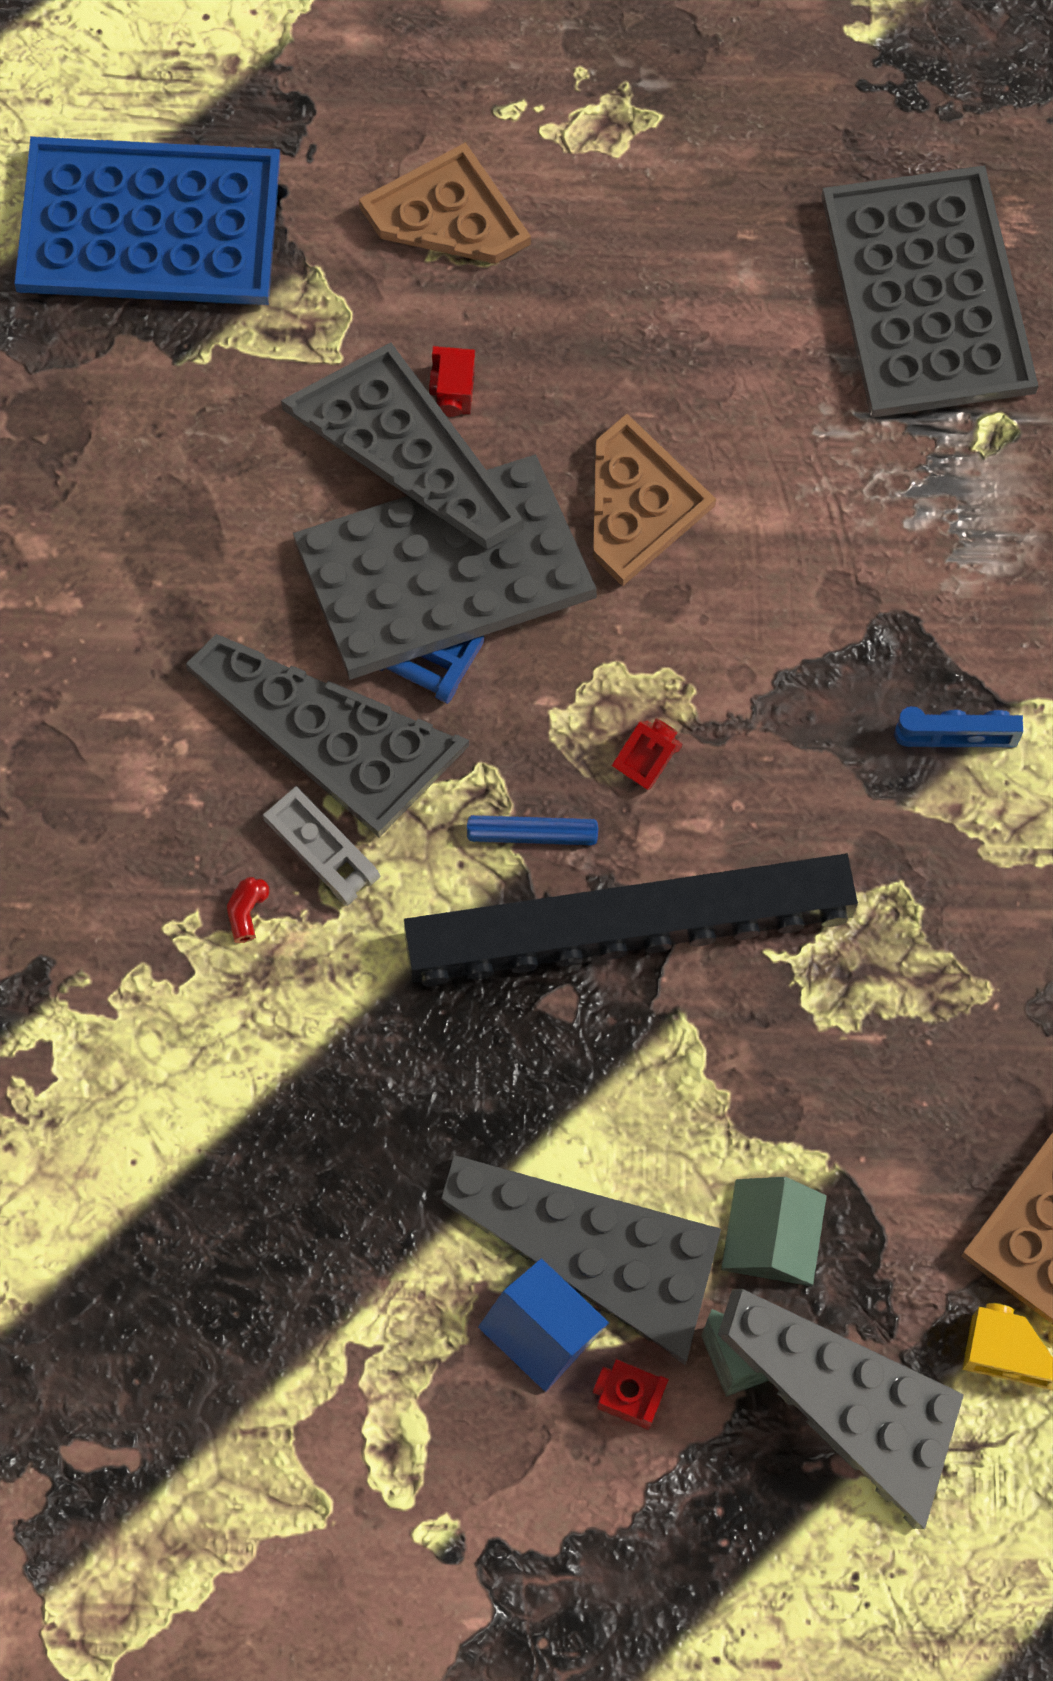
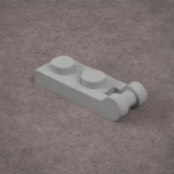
M297 786L263 814L264 821L331 889L336 898L345 906L350 905L358 897L356 893L364 885L371 886L381 877L375 866ZM347 862L354 869V872L346 879H343L337 870Z

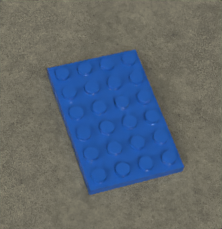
M30 136L15 275L16 292L269 305L280 149Z

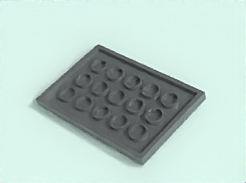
M985 165L823 188L821 195L871 418L1036 394L1039 385Z
M536 454L487 470L522 517L524 523L523 530L489 549L484 548L409 496L293 533L295 545L350 680L597 598L596 586Z

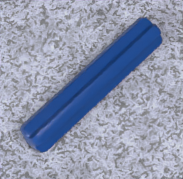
M471 815L467 820V838L471 842L595 845L598 840V822L595 819Z

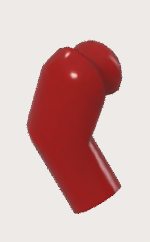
M248 877L240 881L227 903V913L235 943H246L256 938L250 913L256 903H262L269 897V886L263 879Z

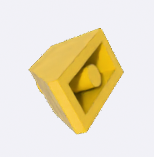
M988 1303L986 1308L978 1307L972 1315L962 1370L1053 1390V1357L1026 1317L1014 1315L1013 1308L1002 1304Z

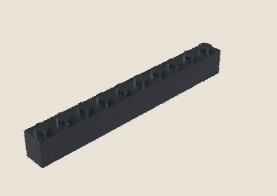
M848 853L405 918L404 935L412 983L422 982L424 986H438L447 983L451 977L467 975L468 979L478 980L488 978L494 974L493 971L511 969L514 973L530 972L537 969L538 964L556 962L557 966H572L581 963L585 957L599 955L601 959L613 960L626 956L627 951L645 949L647 953H659L669 950L672 944L689 942L690 946L693 947L706 946L714 943L716 938L733 936L736 940H747L759 936L760 931L778 929L779 933H793L802 930L804 925L822 922L824 927L839 926L848 922V918H853L858 901Z

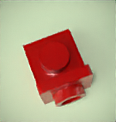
M657 718L653 723L639 721L611 766L645 789L650 790L673 754L679 752L683 744L675 739L678 732L665 722Z

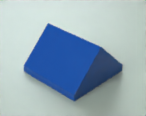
M541 1258L503 1290L478 1328L536 1384L547 1392L610 1322Z

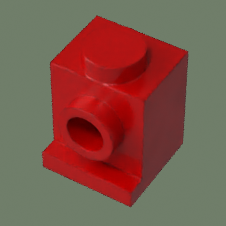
M433 346L429 394L437 396V404L446 417H455L460 414L471 415L475 374L474 349Z
M616 1359L612 1370L604 1366L602 1367L593 1393L601 1396L597 1409L649 1430L669 1379L661 1375L658 1377ZM625 1382L635 1384L638 1388L637 1395L631 1398L625 1397L620 1391L621 1385Z

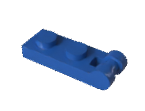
M911 706L903 709L900 713L894 737L899 744L907 747L1017 748L1024 732L1023 715H1010L1009 712L1003 710L989 711L984 715H966V712L961 710H948L940 715H925L918 707Z

